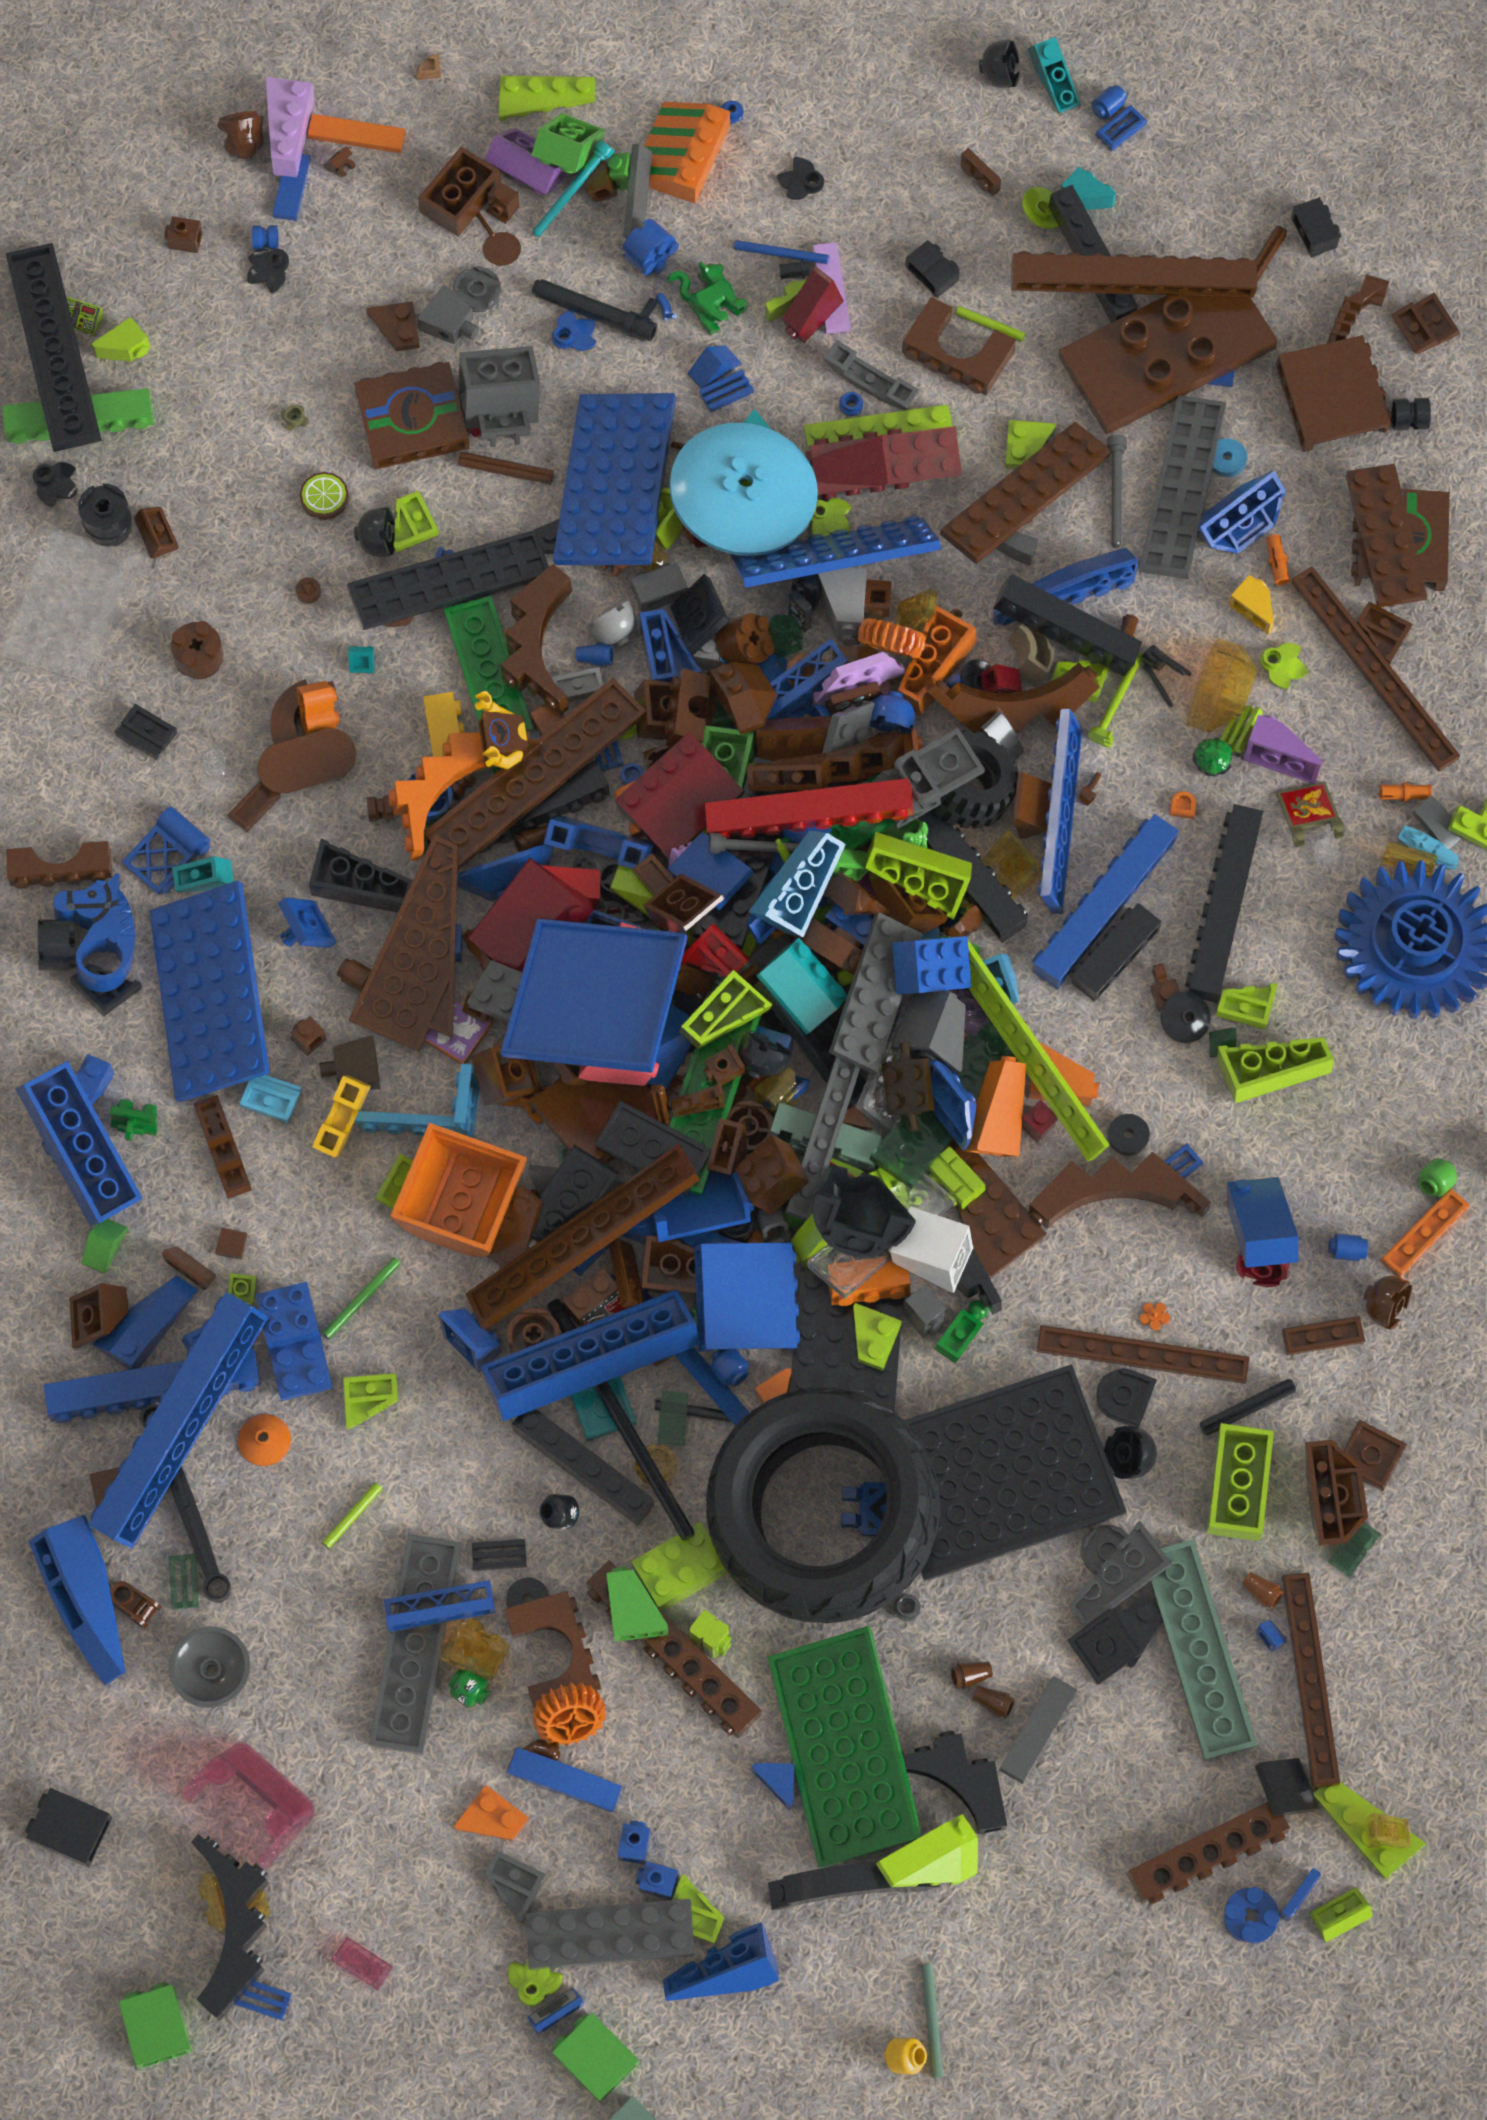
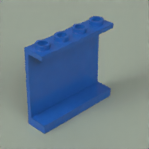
M710 1170L702 1196L690 1192L687 1196L680 1193L669 1203L653 1212L650 1218L658 1242L751 1222L750 1211L754 1210V1206L748 1195L746 1196L747 1192L737 1171L735 1170L733 1175Z
M792 1243L699 1244L694 1247L697 1329L700 1340L698 1352L725 1349L782 1348L786 1351L797 1348V1344L800 1341V1331L796 1328L799 1306L795 1302L794 1291L797 1290L798 1283L793 1271V1265L796 1263V1252L792 1250Z

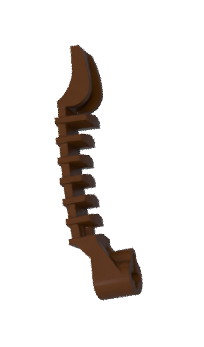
M1366 274L1361 291L1350 297L1345 296L1327 343L1347 339L1357 314L1359 315L1360 311L1369 304L1382 307L1390 281Z

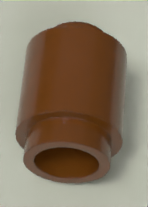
M346 958L341 963L337 976L345 984L362 992L372 969L355 959L350 960Z

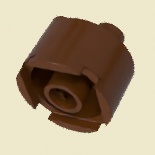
M750 613L730 618L720 631L716 633L717 651L723 660L726 659L729 663H761L772 655L775 650L772 643L769 621L765 616Z
M206 621L185 624L172 634L171 651L176 667L183 675L193 677V679H206L219 670L224 659L221 639L218 632Z
M540 1308L524 1309L510 1321L507 1328V1339L511 1354L560 1335L557 1321L550 1313ZM534 1334L538 1335L536 1341H531Z

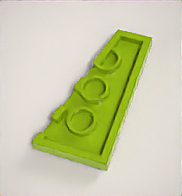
M500 76L499 121H504L514 116H528L529 113L539 111L548 112L558 107L568 108L595 102V77Z
M1341 1782L1340 1785L1320 1787L1313 1793L1318 1804L1384 1880L1427 1844Z

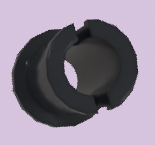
M801 259V262L779 264L781 280L795 277H803L805 279V276L810 275L808 261L803 262V259Z

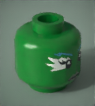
M471 1667L464 1670L460 1668L448 1684L451 1688V1697L467 1708H471L477 1703L482 1705L490 1694L487 1690L488 1679Z

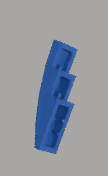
M515 1747L506 1772L550 1792L562 1794L582 1803L586 1802L607 1812L614 1811L622 1786L596 1775Z

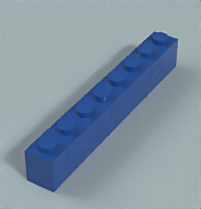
M1155 813L1150 820L1145 819L1140 824L1137 830L1139 833L1135 838L1130 837L1123 846L1124 852L1120 857L1115 856L1108 865L1110 870L1105 876L1101 874L1093 884V891L1090 894L1085 893L1078 903L1079 908L1075 913L1070 912L1063 921L1065 926L1061 931H1055L1047 942L1049 946L1045 951L1039 950L1032 961L1034 963L1033 973L1054 988L1058 989L1073 968L1081 961L1176 842L1179 830Z
M254 1349L249 1350L223 1396L229 1394L231 1390L239 1389L240 1392H249L254 1390L255 1386L261 1385L257 1355ZM185 1360L44 1384L47 1414L51 1421L67 1423L74 1417L82 1416L83 1419L95 1418L98 1416L97 1413L120 1414L126 1408L134 1407L135 1410H143L150 1404L160 1403L161 1395L166 1389H169L174 1381L175 1371L184 1364Z

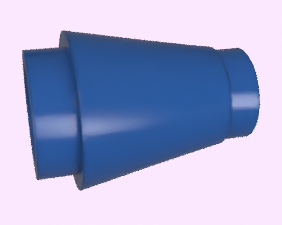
M599 643L576 648L577 662L606 667L613 663L614 650L612 645Z

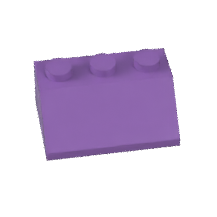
M517 128L495 134L485 161L491 163L500 172L512 175L513 180L519 183H526L532 187L531 189L534 192L544 195L554 191L566 176L567 172L562 171L559 166L543 164L538 161V158L531 156L535 138Z

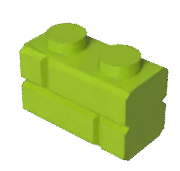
M948 1147L927 1166L928 1180L935 1188L939 1186L943 1188L946 1192L945 1198L953 1207L958 1205L962 1210L965 1209L971 1201L986 1190L985 1183L951 1147Z
M707 1610L702 1611L690 1627V1640L699 1649L703 1648V1652L713 1659L717 1658L718 1655L723 1657L732 1645L730 1642L732 1638L729 1636V1626L719 1619L716 1621V1617Z

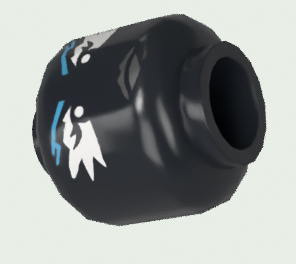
M551 1494L542 1502L539 1513L547 1527L569 1529L576 1524L580 1510L576 1499L571 1495Z

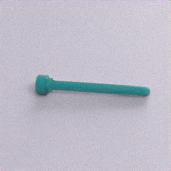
M600 139L594 146L595 150L593 151L594 155L533 229L534 236L539 237L543 234L601 160L609 159L615 152L604 141Z

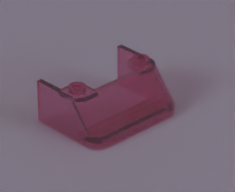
M237 1743L211 1759L180 1793L190 1803L209 1782L215 1785H223L236 1774L274 1809L266 1819L265 1829L269 1836L275 1840L257 1860L259 1866L266 1871L314 1818L315 1807L305 1794L250 1745Z

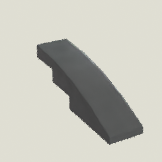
M1053 1676L999 1771L1023 1784L1077 1691L1076 1688Z

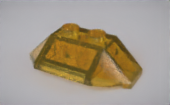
M1221 638L1216 640L1210 650L1197 684L1186 725L1210 733L1217 727L1242 715L1258 673L1257 667L1242 645Z

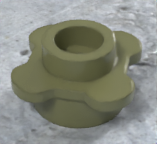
M291 405L282 410L281 418L285 420V428L288 431H293L296 427H304L308 424V418L303 413V406Z

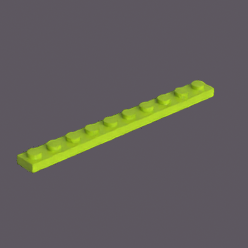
M968 940L971 988L969 990L1020 1063H1026V1073L1087 1161L1094 1160L1110 1144Z

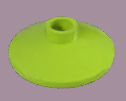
M1033 187L1027 190L1022 198V207L1026 216L1031 222L1041 228H1058L1059 226L1048 207L1050 195L1053 192L1043 187Z

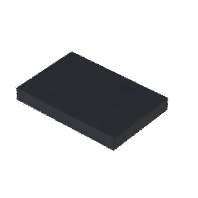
M703 574L670 606L687 649L693 654L699 651L729 621L711 578L706 574Z

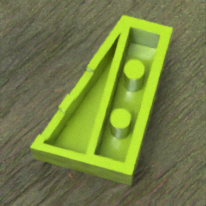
M733 970L681 1026L679 1033L697 1049H700L769 1011L772 1004Z

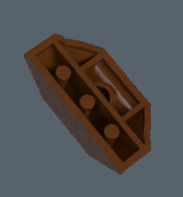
M731 662L709 670L706 675L711 676L710 688L740 735L764 727L777 694L759 665Z
M1333 1440L1305 1442L1306 1481L1312 1524L1318 1545L1346 1544L1368 1519L1361 1466L1339 1448Z

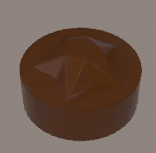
M310 577L301 579L296 585L298 599L307 604L316 602L321 595L318 581Z

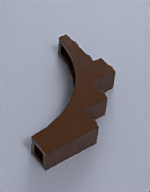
M552 564L510 599L511 614L517 622L505 632L506 646L512 655L501 663L500 666L502 671L501 678L508 687H514L519 692H522L527 687L532 695H538L542 698L549 709H555L563 715L569 709L567 695L554 683L547 672L542 659L544 634L551 617L559 605L573 591L570 577Z

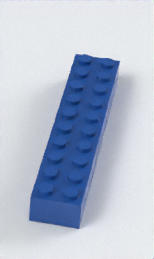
M225 1292L224 1296L217 1300L214 1313L210 1320H207L201 1328L200 1337L196 1343L190 1346L187 1352V1359L175 1371L174 1381L169 1389H166L161 1395L158 1408L148 1417L145 1430L141 1436L135 1439L132 1445V1452L119 1466V1474L114 1482L110 1483L106 1488L105 1497L100 1506H97L91 1514L89 1526L133 1549L269 1318L253 1306L228 1292Z

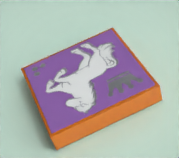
M454 1000L453 1037L449 1038L430 1029L424 1042L456 1062L466 1064L492 1027V1022L489 1020L484 1024L464 1013L462 1011L464 1005Z

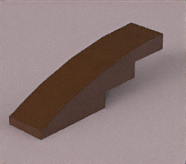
M218 1095L193 1103L227 1199L252 1191Z

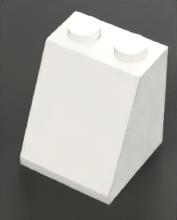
M910 1206L908 1212L916 1220V1223L905 1240L898 1246L889 1248L892 1262L954 1293L973 1249L969 1226Z

